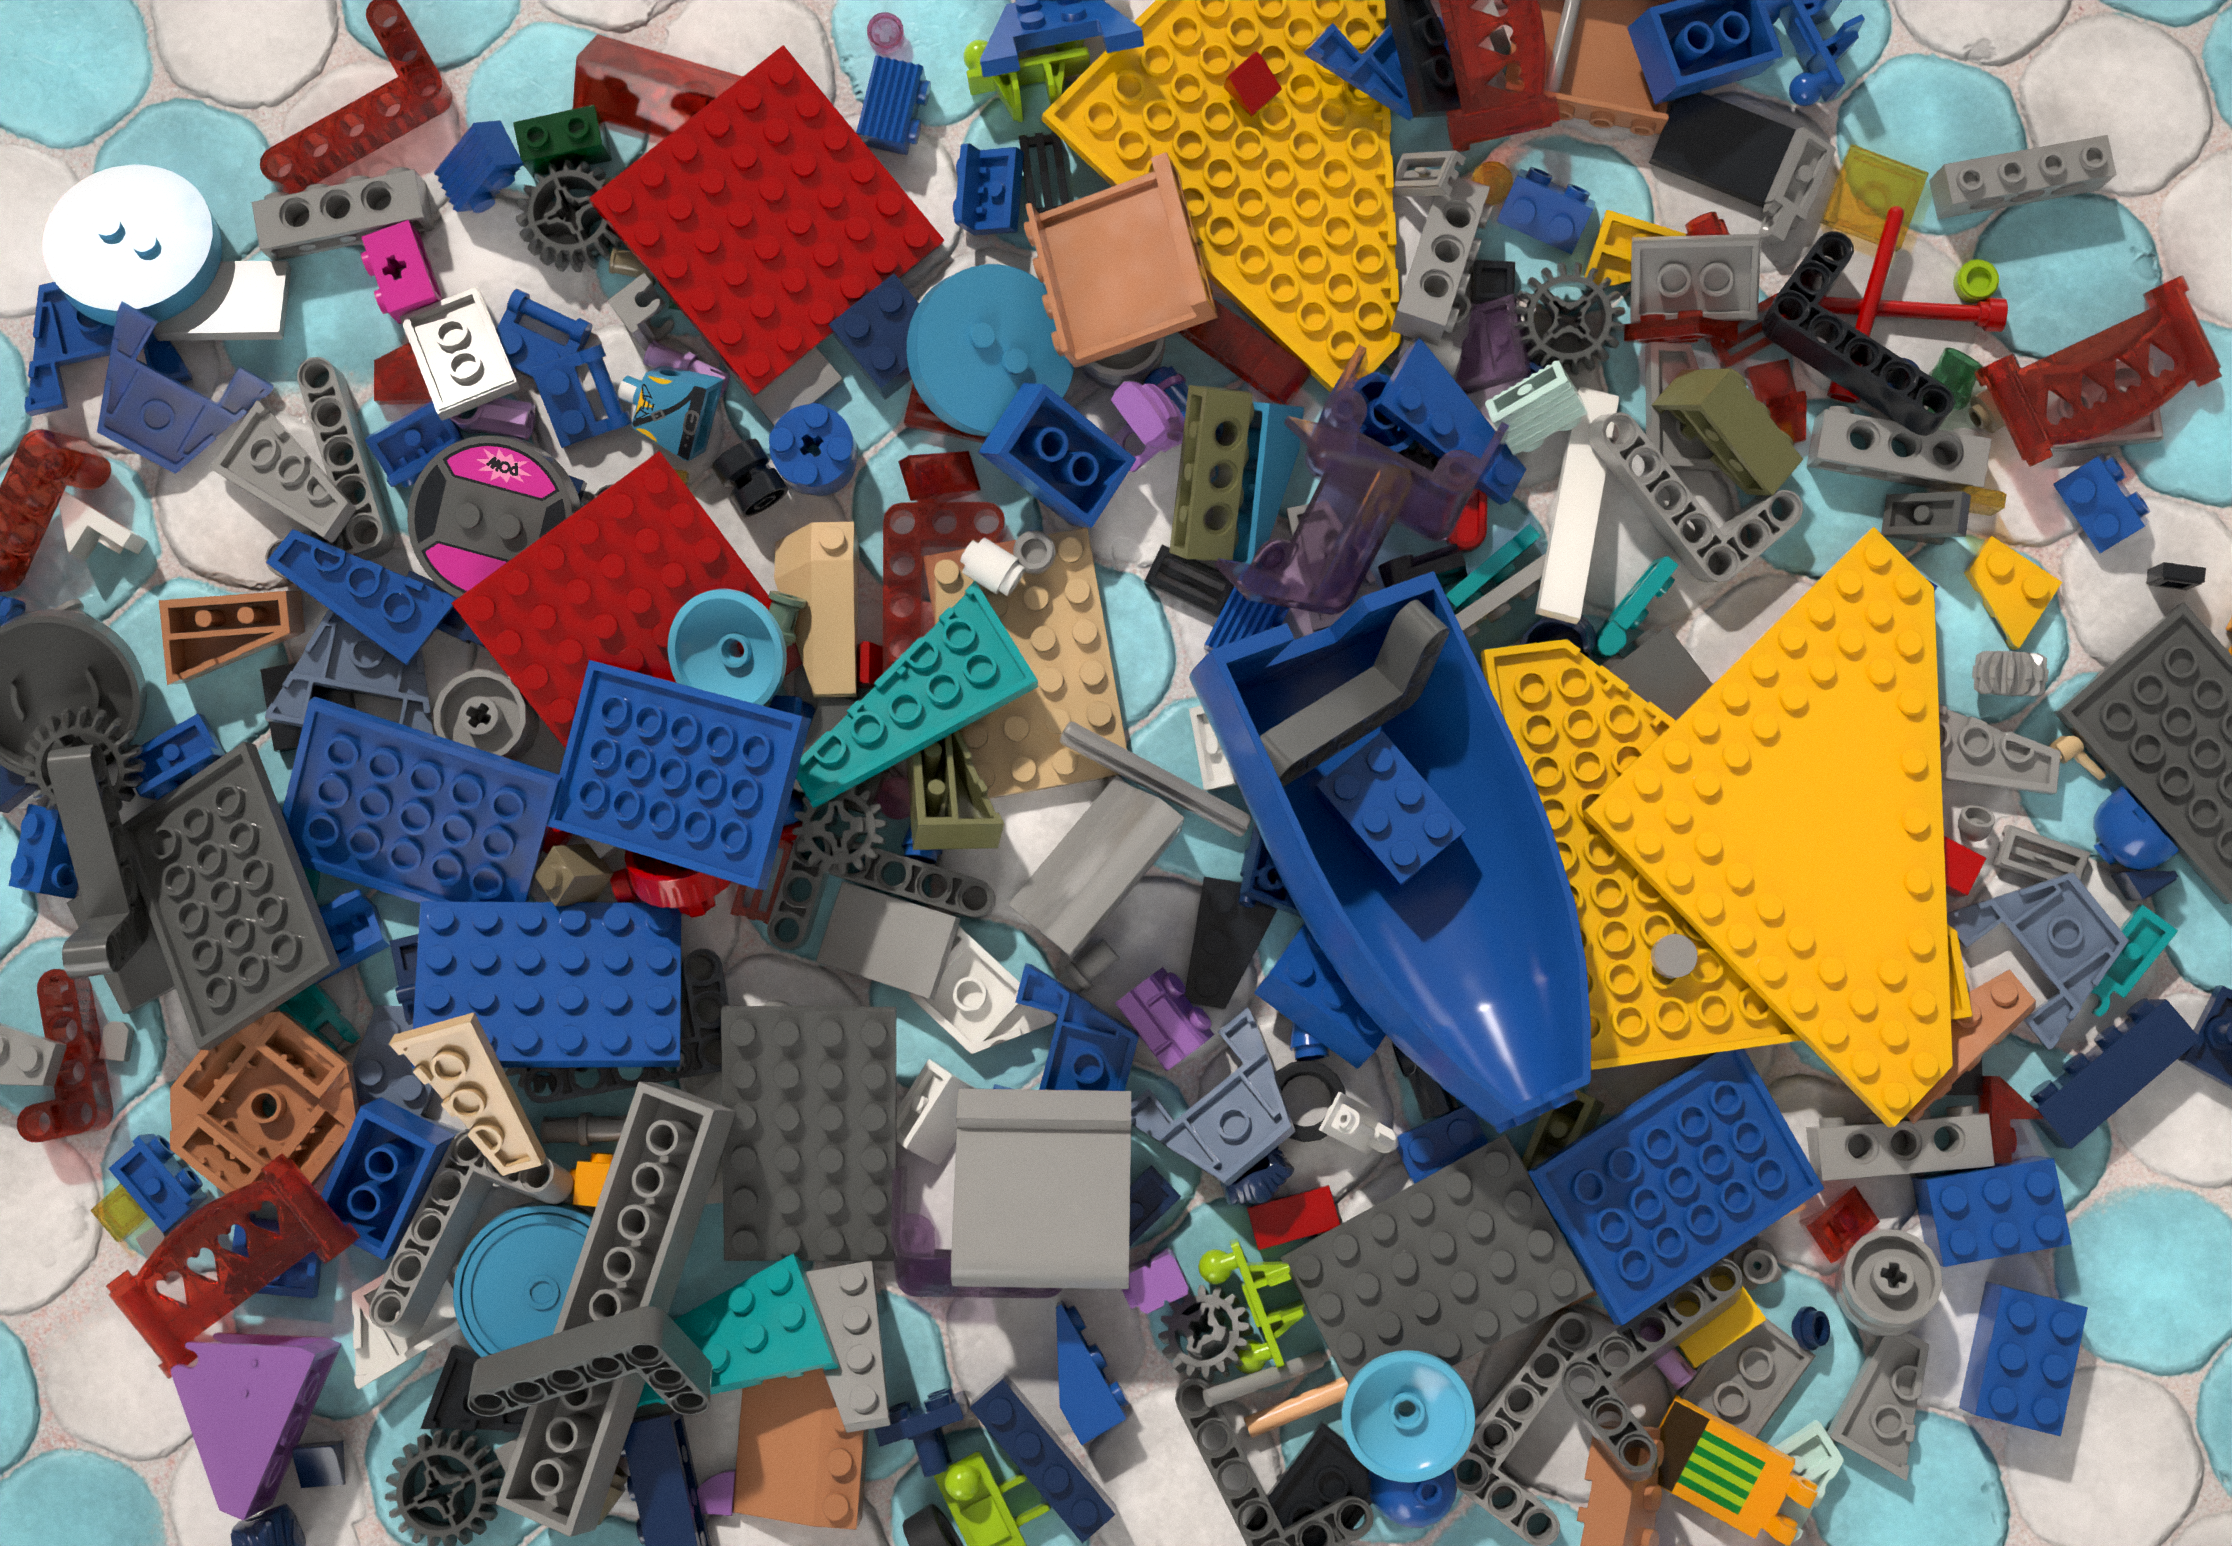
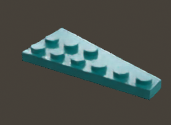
M976 581L965 590V595L952 608L948 607L939 616L938 623L924 637H919L874 682L875 687L861 701L857 700L847 710V715L831 731H826L802 755L796 780L812 808H815L1038 688L1036 676Z
M794 1253L673 1320L713 1365L710 1395L760 1385L764 1380L786 1376L787 1378L803 1376L805 1371L820 1368L827 1371L840 1368L801 1259ZM645 1381L636 1410L639 1406L657 1402L663 1405L667 1404Z

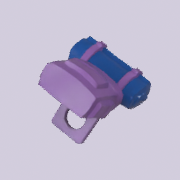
M1163 366L1153 370L1146 377L1143 384L1125 381L1116 389L1114 396L1111 398V401L1127 422L1111 439L1125 449V442L1128 436L1136 433L1144 445H1146L1140 455L1134 456L1137 460L1129 470L1131 472H1136L1158 452H1167L1171 448L1182 444L1188 387L1185 384L1186 379L1184 376L1177 373L1172 366L1168 368ZM1218 427L1215 432L1216 438L1220 433V429Z

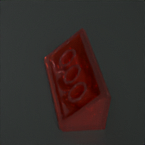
M597 34L576 57L572 109L595 105L604 122L664 139L743 76Z

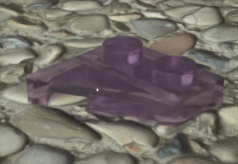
M1513 294L1473 307L1468 323L1469 333L1461 346L1460 358L1462 361L1455 380L1466 395L1531 375L1526 344L1522 342L1524 331L1520 330L1519 327H1515L1522 320L1521 316L1515 312V307L1519 306V303Z

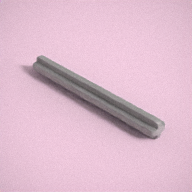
M1069 722L1064 728L1060 737L1062 745L1238 837H1242L1249 828L1251 816L1246 812L1075 722Z

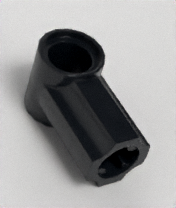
M1457 543L1413 557V554L1404 555L1378 566L1385 588L1432 571L1435 572L1441 587L1462 581L1468 576L1466 563Z
M1392 1042L1396 1060L1405 1078L1408 1077L1422 1118L1425 1120L1458 1108L1456 1098L1444 1090Z

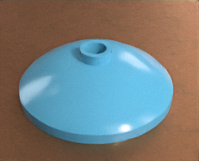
M716 589L693 597L675 616L668 636L669 664L672 674L679 684L765 706L775 696L783 682L787 665V652L782 631L770 611L761 602L746 593L732 589ZM738 642L743 645V655L737 649Z
M1411 1350L1395 1351L1373 1359L1353 1377L1345 1392L1342 1404L1343 1432L1352 1453L1367 1469L1392 1481L1421 1482L1445 1473L1464 1455L1474 1433L1475 1410L1465 1381L1448 1363L1424 1352ZM1403 1401H1410L1414 1404V1408L1409 1412H1402L1398 1406Z

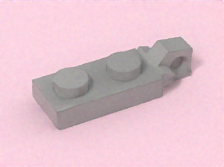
M1806 127L1796 129L1765 200L1766 204L1762 212L1767 216L1763 219L1758 234L1761 235V240L1769 245L1784 242L1789 230L1795 229L1800 221L1806 220L1836 150V147Z

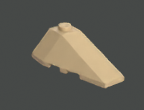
M812 522L775 542V584L779 592L791 594L807 601L805 608H801L793 633L797 635L795 642L814 698L857 697L859 540L854 522Z

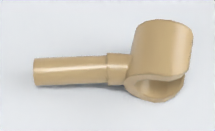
M2060 736L2049 745V747L2061 751V763L2065 764L2074 758L2077 763H2080L2098 780H2102L2106 776V772L2083 751L2084 745L2078 737Z

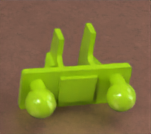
M980 39L974 40L966 46L963 53L964 63L969 69L966 73L970 95L996 91L1013 121L1016 120L1018 123L1024 122L1019 86L1045 81L1049 105L1051 106L1064 93L1066 77L1082 74L1090 67L1088 47H1083L1085 39L1053 45L1057 51L1055 53H1045L1018 59L1020 71L985 78L982 75L980 58L988 42Z
M1237 1238L1229 1241L1233 1252L1227 1254L1219 1249L1205 1252L1199 1260L1198 1269L1201 1277L1208 1283H1223L1230 1277L1232 1270L1239 1268L1244 1280L1240 1284L1256 1327L1262 1328L1267 1341L1261 1344L1253 1339H1245L1252 1347L1250 1350L1239 1351L1238 1356L1244 1364L1241 1367L1237 1365L1235 1367L1244 1374H1252L1260 1371L1266 1361L1270 1359L1274 1360L1277 1368L1284 1366L1285 1364L1276 1339L1307 1314L1306 1308L1302 1300L1298 1299L1265 1312L1257 1289L1267 1285L1272 1287L1292 1279L1293 1274L1288 1262L1246 1263Z
M976 1451L948 1466V1470L934 1475V1479L967 1546H1027L1019 1527L1051 1510V1505L1046 1501L1013 1517L1003 1497V1493L1028 1480V1478L1021 1472L997 1484L980 1451Z

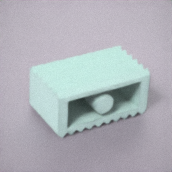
M1559 360L1554 361L1552 365H1547L1544 369H1539L1537 373L1531 374L1529 378H1524L1522 382H1517L1515 386H1510L1508 390L1502 391L1500 395H1495L1493 399H1488L1485 402L1493 424L1513 455L1521 451L1531 452L1543 444L1546 437L1558 430L1568 431L1580 423L1581 418L1588 414L1581 396Z

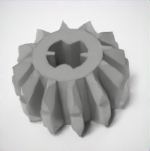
M1982 651L1976 655L1975 666H1973L1974 690L1980 694L2040 696L2045 693V685L2048 682L2049 669H2047V658L2038 653Z

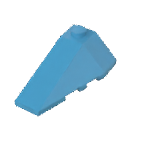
M1252 402L1254 405V417L1249 425L1247 437L1249 458L1243 469L1242 478L1244 500L1239 508L1237 519L1239 541L1233 552L1232 562L1222 561V568L1256 573L1259 571L1300 449L1304 407ZM1220 423V424L1218 425V428L1220 429V433H1219L1218 437L1216 438L1217 441L1221 438V436H1222V434H1223V424H1222V423ZM1217 465L1215 466L1216 476L1211 478V483L1214 482L1218 476Z

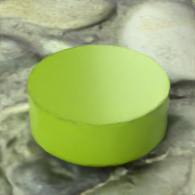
M1981 259L1965 263L1956 272L1953 280L1954 290L1959 298L1972 304H1977L1979 301L1984 302L1996 292L1999 285V275L1996 268L1991 263Z

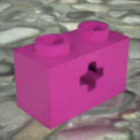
M409 220L361 237L366 249L365 252L361 253V258L370 276L375 275L379 289L374 291V295L383 314L388 313L401 324L400 316L443 300L420 232ZM404 268L401 270L402 278L396 280L399 277L398 270Z

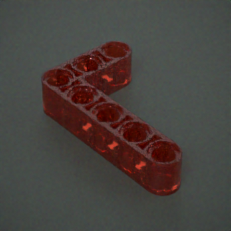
M397 0L371 1L366 9V19L398 77L267 149L260 159V169L262 174L280 192L288 194L302 192L307 186L322 181L444 113L450 107L453 96L451 89L412 20ZM397 16V20L393 25L383 27L385 20L389 17ZM417 50L412 60L402 61L403 56L407 52ZM431 84L437 85L431 95L421 96L425 87ZM400 104V109L395 115L386 116L388 108L392 105ZM364 124V129L359 135L350 136L352 128L356 125ZM328 144V148L323 155L314 157L316 148L320 145ZM292 164L288 174L278 177V172L284 165Z
M902 502L888 508L883 520V673L898 659L893 656V647L898 641L907 639L915 642L919 637H924V547H967L971 541L974 540L979 543L984 537L993 543L1002 542L1006 536L1007 525L1004 513L1000 507L990 502ZM908 516L915 520L914 527L909 533L898 534L893 531L894 523L898 518ZM943 516H951L957 521L955 529L947 534L939 533L934 529L937 520ZM983 516H993L999 521L998 527L992 533L985 534L976 529L977 522ZM902 557H908L915 561L912 572L904 576L895 574L893 572L895 562ZM908 598L914 601L915 607L909 616L897 617L893 614L894 604L898 600Z

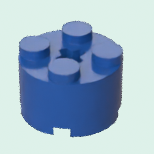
M820 403L795 407L778 420L769 435V450L772 462L783 480L793 490L802 494L828 496L841 490L852 479L857 464L858 447L848 424L836 411ZM815 445L819 447L821 454L814 457L813 454L809 453L808 448Z

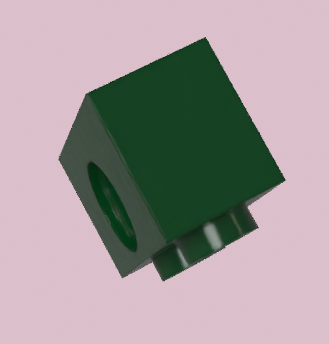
M595 105L513 122L520 158L532 178H534L535 172H539L542 175L550 174L548 170L549 163L554 164L558 171H562L565 160H570L575 168L579 166L582 160L588 162L589 165L612 160L605 123Z

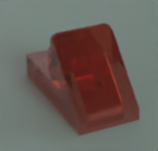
M1788 358L1747 367L1744 374L1748 390L1756 400L1762 402L1771 413L1770 418L1781 431L1787 433L1792 438L1794 444L1804 442L1806 440L1807 395L1806 391H1796Z
M969 451L908 455L898 461L910 501L917 500L921 509L974 494L981 490Z
M1983 1075V1095H1978L1979 1113L1989 1114L1994 1163H2012V1153L2016 1151L2017 1137L2014 1128L2010 1127V1119H2043V1116L2000 1076Z
M1853 1186L1840 1193L1822 1210L1801 1219L1799 1224L1822 1258L1829 1263H1833L1841 1258L1862 1236H1865L1880 1221L1857 1187Z

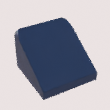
M0 765V812L9 813L31 796L39 787V784L25 783L24 776L16 774Z
M2125 871L2113 873L2111 877L2127 901L2145 900L2177 880L2178 875L2175 871Z
M344 1440L303 1443L292 1448L293 1460L301 1488L346 1484Z

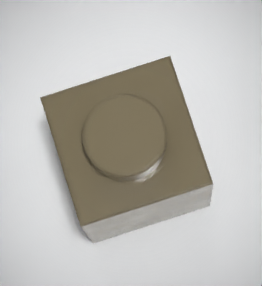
M589 844L553 846L535 874V877L556 907L574 905L578 902H596L614 873L606 861L599 858Z

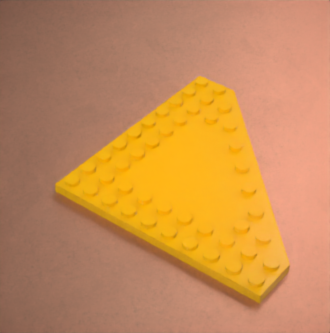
M1155 0L1134 21L1142 29L1144 46L1107 53L1105 50L1042 114L1041 120L1112 187L1153 172L1154 168L1151 158L1167 152L1178 170L1196 238L1199 237L1204 242L1199 250L1206 276L1339 400L1341 394L1352 382L1375 372L1401 344V334L1390 331L1399 303L1398 269H1396L1395 246L1397 245L1395 212H1393L1392 194L1394 188L1393 155L1390 152L1391 113L1388 107L1308 58L1304 51L1333 23L1357 51L1362 54L1385 29V0ZM1257 51L1267 63L1282 90L1251 117L1223 86L1228 75Z
M1873 527L1581 814L1887 1127H1895L1953 1066L1934 586Z
M1568 639L1484 649L1480 653L1484 677L1530 771L1550 821L1575 900L1587 967L1591 1020V1070L1801 1041L1802 1039L1581 814L1676 720L1652 702H1646L1630 690L1628 684L1604 666H1598L1580 652L1581 649ZM1947 924L1951 1020L1973 1017L1958 934L1955 929ZM1670 934H1680L1693 942L1698 958L1696 966L1689 974L1679 978H1667L1660 975L1654 969L1651 962V950L1655 942L1660 938Z

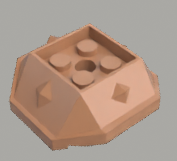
M286 1011L267 1013L210 1051L200 1050L170 1087L172 1131H170V1150L236 1203L309 1193L339 1155L360 1109L352 1064ZM268 1094L272 1095L277 1103L276 1112L271 1117L265 1114L262 1107L263 1100Z

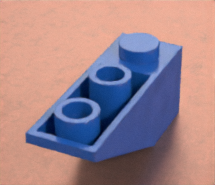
M1061 1300L1056 1305L1060 1409L1080 1444L1083 1445L1126 1420L1127 1412L1124 1407L1130 1403L1118 1381L1112 1384L1108 1381L1102 1370L1108 1364L1097 1344L1094 1343L1091 1346L1087 1344L1081 1333L1087 1327L1074 1305L1067 1308L1064 1301Z

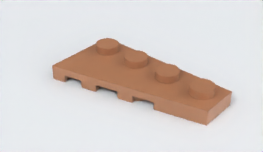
M2010 969L1968 992L1973 1017L1951 1020L1953 1066L1907 1113L1906 1116L1913 1125L1924 1115V1110L1936 1099L1940 1100L1952 1089V1084L1967 1070L1970 1072L1981 1061V1056L1994 1044L1998 1045L2035 1010L2036 1000Z

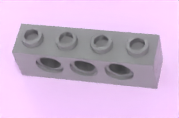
M2108 135L1944 164L1929 180L1938 220L2099 191L2117 174Z
M398 167L388 170L386 175L373 178L362 175L353 176L346 179V183L333 186L313 184L307 186L303 192L293 194L274 192L267 194L264 200L251 202L259 248L272 261H279L363 244L362 236L407 220L419 232L432 230L434 225L426 182L415 169ZM391 197L390 204L385 209L376 210V205L380 199ZM350 205V210L345 217L335 218L336 212L340 207ZM304 213H309L308 221L303 226L295 227L297 218Z
M1459 176L1457 180L1448 181L1447 183L1453 188L1450 195L1434 196L1390 329L1392 332L1414 339L1420 337L1423 342L1436 346L1439 345L1444 331L1452 333L1459 313L1458 308L1452 307L1455 296L1463 298L1471 275L1463 272L1466 261L1474 264L1482 240L1474 236L1477 227L1485 229L1493 206L1485 203L1490 186ZM1449 223H1455L1461 228L1454 227ZM1438 257L1446 258L1450 262H1443ZM1426 292H1434L1440 297H1432Z
M1831 406L1814 418L1807 467L1945 492L1963 491L1972 496L1984 488L1992 439L1979 437L1978 431L1968 428H1956L1952 432L1938 429L1933 434L1927 436L1918 435L1883 413H1874L1868 417L1854 414V409L1849 407ZM1850 433H1857L1864 438L1866 443L1865 450H1859L1851 444ZM1892 440H1897L1904 444L1907 450L1906 457L1897 456L1893 452L1891 447ZM1934 448H1940L1946 453L1948 457L1947 465L1940 464L1935 460L1933 456Z
M1972 1105L1946 1107L1947 1115L1931 1116L1930 1109L1924 1110V1115L1914 1125L1905 1116L1895 1127H1887L1875 1113L1862 1114L1861 1123L1846 1124L1844 1116L1819 1118V1126L1806 1127L1810 1164L1820 1181L1995 1166L1989 1114L1974 1113ZM1944 1127L1949 1134V1142L1944 1149L1939 1150L1934 1143V1135L1939 1128ZM1902 1131L1906 1136L1907 1145L1901 1153L1897 1154L1892 1149L1891 1139L1896 1132ZM1859 1134L1864 1141V1150L1861 1155L1854 1158L1849 1152L1848 1143L1854 1135Z

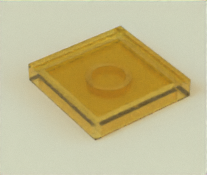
M1851 144L1847 148L1820 223L1878 245L1888 210L1893 206H1900L1905 214L1894 250L1898 252L1904 242L1929 173Z

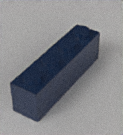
M2144 998L2135 1003L2126 1012L2129 1018L2118 1027L2112 1025L2103 1030L2094 1039V1042L2097 1044L2085 1055L2084 1053H2078L2070 1058L2062 1066L2065 1072L2053 1082L2051 1080L2043 1082L2030 1093L2032 1100L2023 1109L2056 1147L2073 1149L2201 1039L2167 999L2148 1000Z
M1003 1373L972 1400L969 1407L1082 1544L1116 1515V1504L1006 1373Z
M672 1409L633 1418L621 1456L624 1459L627 1458L630 1475L627 1478V1489L630 1499L633 1502L636 1501L639 1518L637 1519L636 1530L640 1543L642 1545L645 1544V1546H711L705 1515L701 1512L697 1494L699 1487L683 1414L677 1413Z

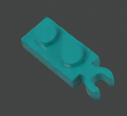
M1528 524L1446 594L1453 612L1459 607H1462L1464 610L1483 597L1484 594L1480 589L1491 580L1498 585L1516 570L1512 562L1541 536L1531 524Z
M2142 904L2135 908L2119 928L2129 942L2098 986H2095L2091 992L2098 997V1005L2091 1012L2095 1016L2100 1017L2108 1011L2110 1007L2109 996L2112 992L2122 998L2127 996L2178 932L2177 929Z

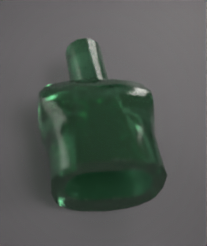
M1946 347L1937 364L1928 375L1951 390L1955 399L1953 409L1961 410L1969 403L1974 385L1984 367L1965 353ZM1928 407L1927 410L1929 412L1934 413V411Z

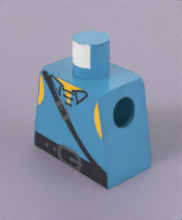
M659 366L646 372L642 381L627 375L620 384L618 398L636 405L632 421L634 430L681 459L690 461L706 451L724 379L678 368Z

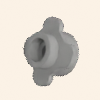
M1760 1241L1756 1247L1747 1250L1738 1248L1732 1255L1733 1262L1739 1266L1742 1272V1286L1748 1290L1756 1289L1758 1284L1775 1283L1781 1278L1782 1271L1772 1255L1774 1248L1769 1242ZM1759 1261L1761 1267L1756 1270L1754 1269L1753 1264L1754 1262Z

